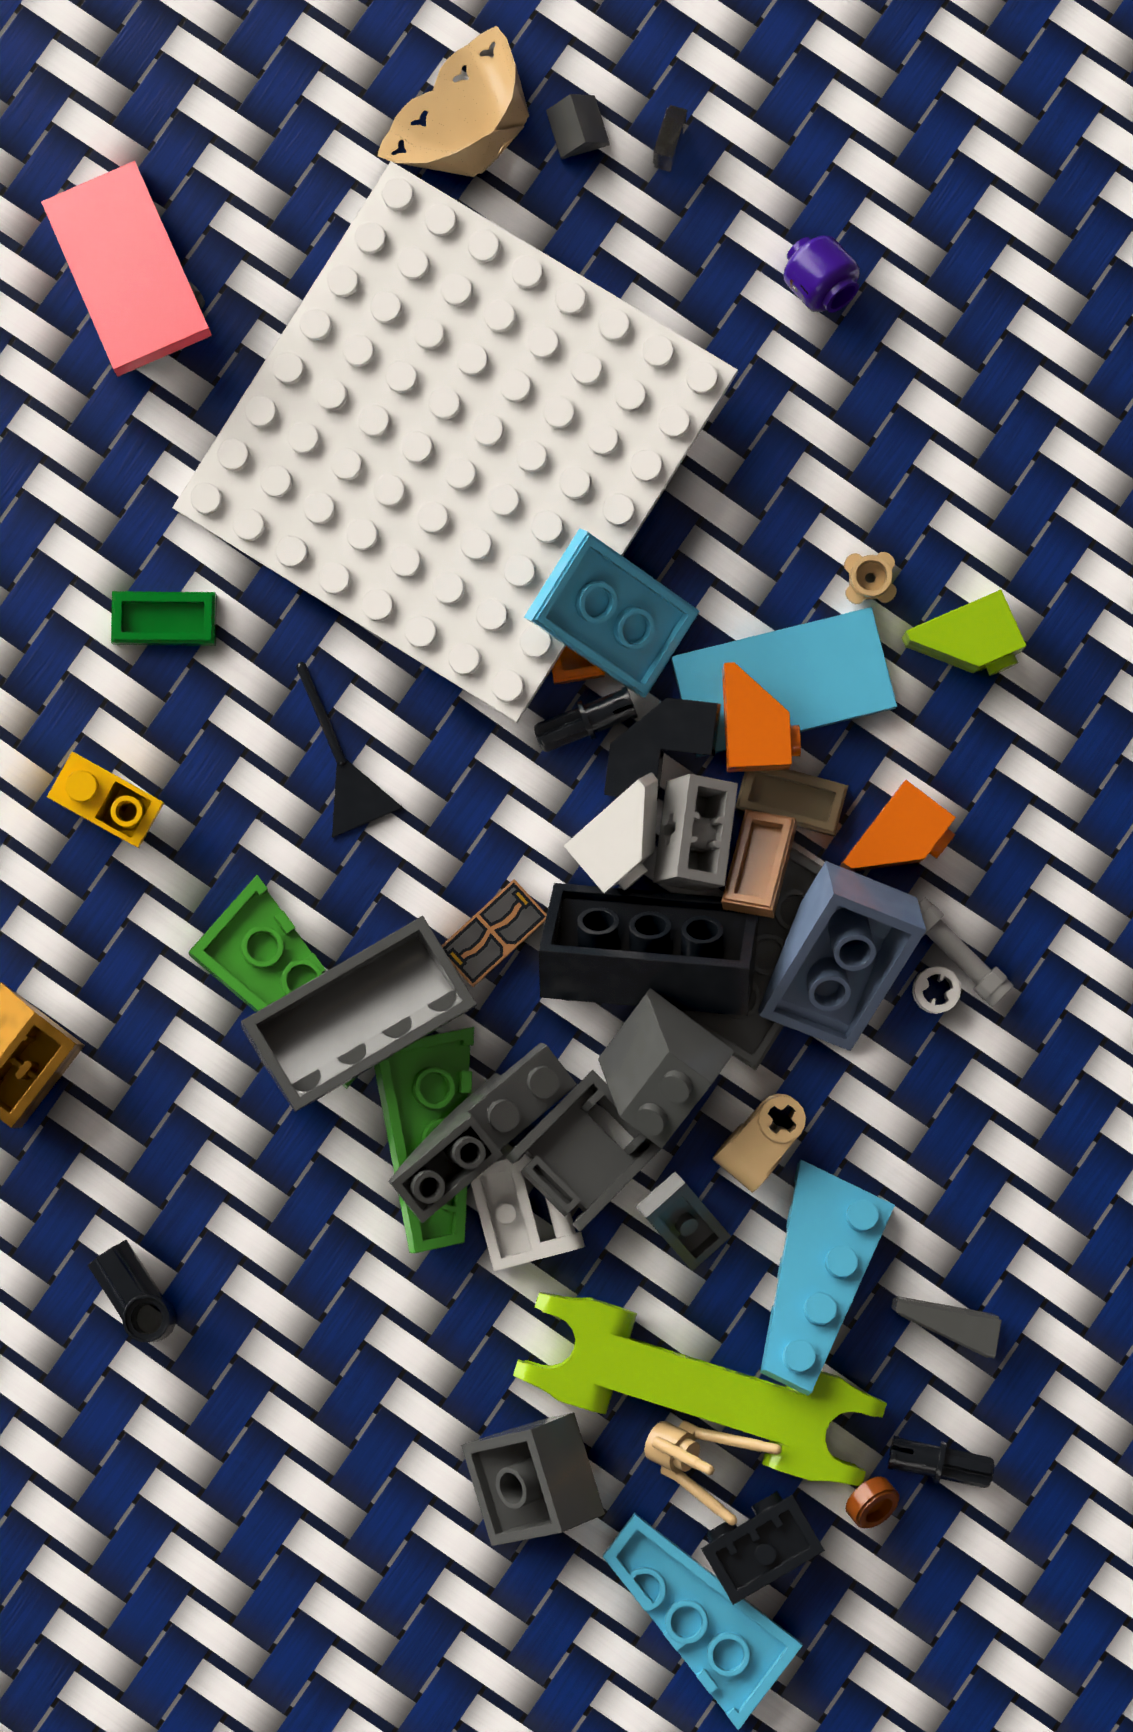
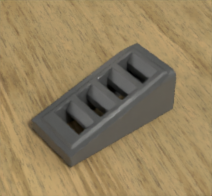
M900 1296L893 1298L891 1308L900 1316L986 1358L995 1359L1002 1320L994 1313Z

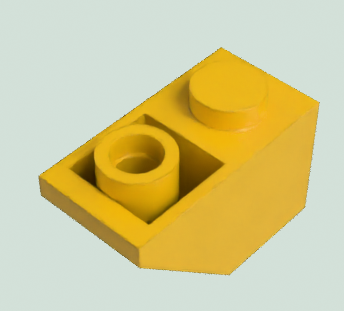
M73 751L47 795V798L137 848L142 844L164 805L163 801Z

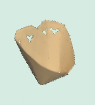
M497 26L481 33L468 45L452 54L441 66L433 91L413 98L396 115L389 132L382 140L378 157L398 164L475 177L478 173L482 174L499 158L500 154L524 128L523 125L529 117V112L508 40ZM495 42L494 57H481L480 52L489 50L490 45ZM466 66L469 79L453 82L454 77L461 74L462 67ZM423 111H428L426 126L411 125L412 121L420 119ZM403 140L404 148L407 152L392 155V152L398 149L399 141Z

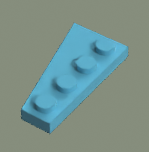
M800 1160L796 1168L793 1199L788 1213L783 1255L780 1258L774 1305L771 1309L760 1373L808 1396L813 1391L895 1205Z
M634 1513L603 1553V1558L739 1730L803 1645L798 1639L745 1598L733 1605L717 1576Z

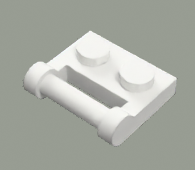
M526 1154L514 1164L508 1159L494 1162L471 1182L494 1271L585 1247L582 1233L576 1232L575 1227L572 1225L571 1212L564 1217L546 1197L556 1238L543 1242L540 1241L524 1176L521 1173L523 1168L531 1161Z

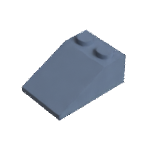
M825 861L799 905L758 1009L759 1016L851 1051L926 932L917 897Z

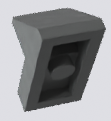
M676 1172L671 1174L635 1206L692 1271L731 1237Z

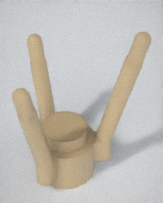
M686 1420L678 1427L667 1421L657 1423L649 1433L645 1443L644 1452L646 1458L661 1466V1474L675 1480L729 1525H735L737 1523L736 1516L684 1473L691 1468L699 1470L706 1475L714 1473V1467L699 1458L700 1445L695 1440L700 1439L775 1455L781 1453V1446L764 1442L763 1440L700 1428Z

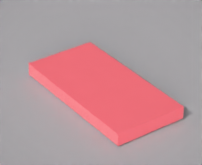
M135 161L41 201L117 377L212 336Z

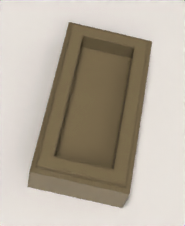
M790 769L744 772L735 810L745 812L746 809L796 818L797 827L834 837L849 785Z

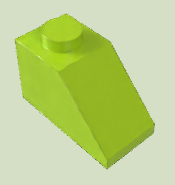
M1001 589L906 630L901 637L906 648L971 673L987 668L990 676L1018 664L1015 655L1021 653L1027 646Z

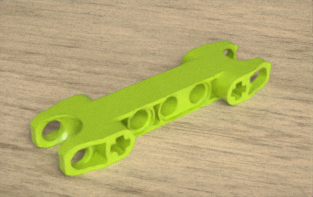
M539 1292L534 1308L567 1322L574 1333V1349L568 1358L562 1363L555 1365H543L529 1360L523 1361L518 1359L513 1376L542 1389L560 1402L600 1414L607 1413L614 1390L769 1440V1443L780 1445L782 1448L780 1454H764L762 1464L769 1468L809 1481H831L855 1486L863 1484L866 1474L864 1469L857 1467L856 1464L841 1460L828 1451L825 1441L826 1430L833 1419L846 1412H857L883 1418L887 1405L885 1401L855 1388L837 1375L821 1371L812 1393L807 1396L787 1385H778L630 1338L637 1313L591 1297H566Z

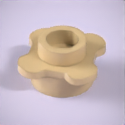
M887 552L864 557L857 553L849 555L844 562V569L849 573V587L845 591L846 598L853 604H861L867 599H878L882 603H888L893 600L897 592L896 587L892 584V569L895 566L894 558ZM867 574H873L875 576V581L872 583H868L865 579V576Z

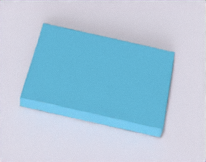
M579 528L524 618L637 695L646 698L700 611L588 531Z

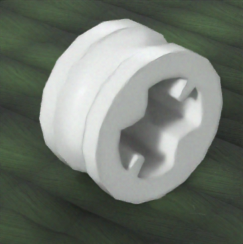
M935 966L927 968L917 975L913 982L912 994L919 1008L927 1013L938 1014L946 1012L956 1005L960 998L961 986L954 972L946 967ZM933 975L938 976V982L946 979L950 985V990L944 993L946 1002L941 1005H935V998L928 1002L923 995V991L929 987L927 978Z

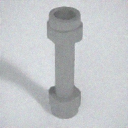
M926 897L919 902V906L926 927L924 935L926 934L976 984L973 990L993 1007L1014 985L997 966L991 970L941 920L944 914Z

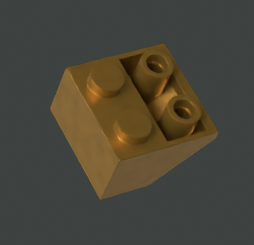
M3 982L0 983V1120L11 1128H22L85 1045Z

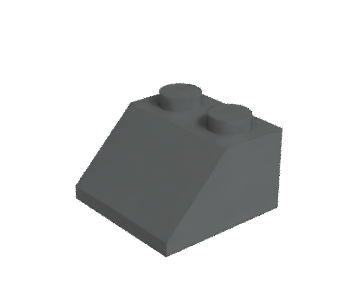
M650 988L599 1056L598 1061L619 1117L662 1149L712 1085L735 1051Z
M574 1412L538 1420L461 1445L491 1546L562 1533L605 1514Z

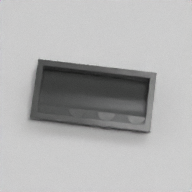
M421 916L241 1021V1029L296 1113L476 1007L477 1003L425 918Z

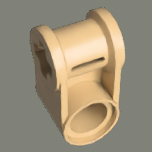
M777 1093L768 1096L759 1104L748 1119L734 1130L712 1159L753 1193L768 1178L781 1161L783 1154L801 1135L806 1121L803 1107L798 1101L787 1094ZM787 1105L791 1106L793 1109L789 1117L794 1122L792 1127L787 1130L779 1126L775 1131L771 1130L769 1126L772 1124L773 1119L768 1114L769 1110L774 1106L780 1110H783Z

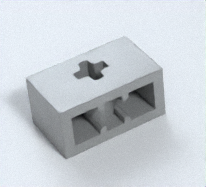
M687 774L666 781L653 883L700 892L725 886L738 783L695 774Z

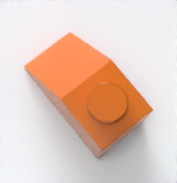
M735 662L724 663L722 668L727 772L789 770L792 765V757L801 755L799 725H790L789 711Z
M905 780L840 864V867L854 872L920 863L928 854L937 859L955 836V833L949 830L948 827L956 817L909 781Z

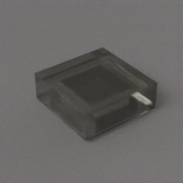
M672 105L666 108L653 152L655 168L668 172L672 171L686 125V109Z

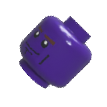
M818 236L813 239L809 237L802 238L788 251V262L784 269V281L810 311L824 312L827 310L829 313H834L845 307L859 290L857 281L860 268L855 260L832 236Z

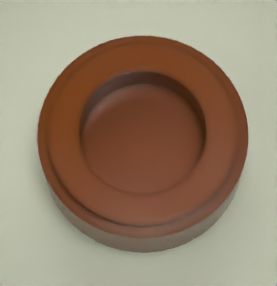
M881 1476L874 1477L861 1484L850 1495L846 1503V1512L860 1528L865 1529L878 1526L887 1520L897 1508L899 1493L887 1478Z

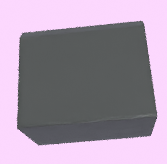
M569 94L546 110L561 160L610 145L595 95Z

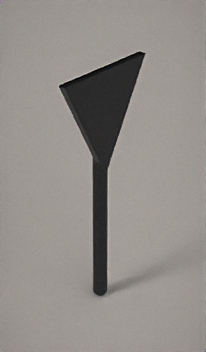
M299 662L296 666L337 763L332 838L402 809L403 807L346 759L309 670L304 662Z

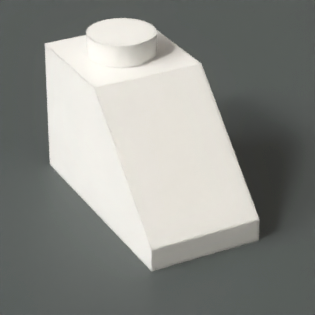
M652 772L634 782L564 845L566 850L603 893L618 884L625 891L648 871L642 863L655 852L658 779Z

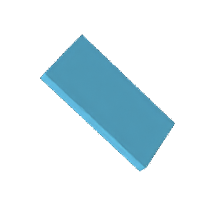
M872 607L671 656L681 699L721 704L715 753L726 751L722 668L724 663L735 662L789 711L790 725H799L800 732L896 709L897 707ZM695 754L696 758L706 756L702 754Z

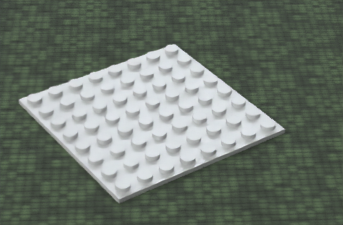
M390 161L172 508L518 723L566 647L524 618L528 609L579 528L588 531L622 556L624 555L738 374V369Z

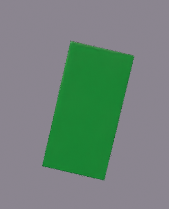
M112 591L111 643L113 645L216 646L217 594L215 592Z

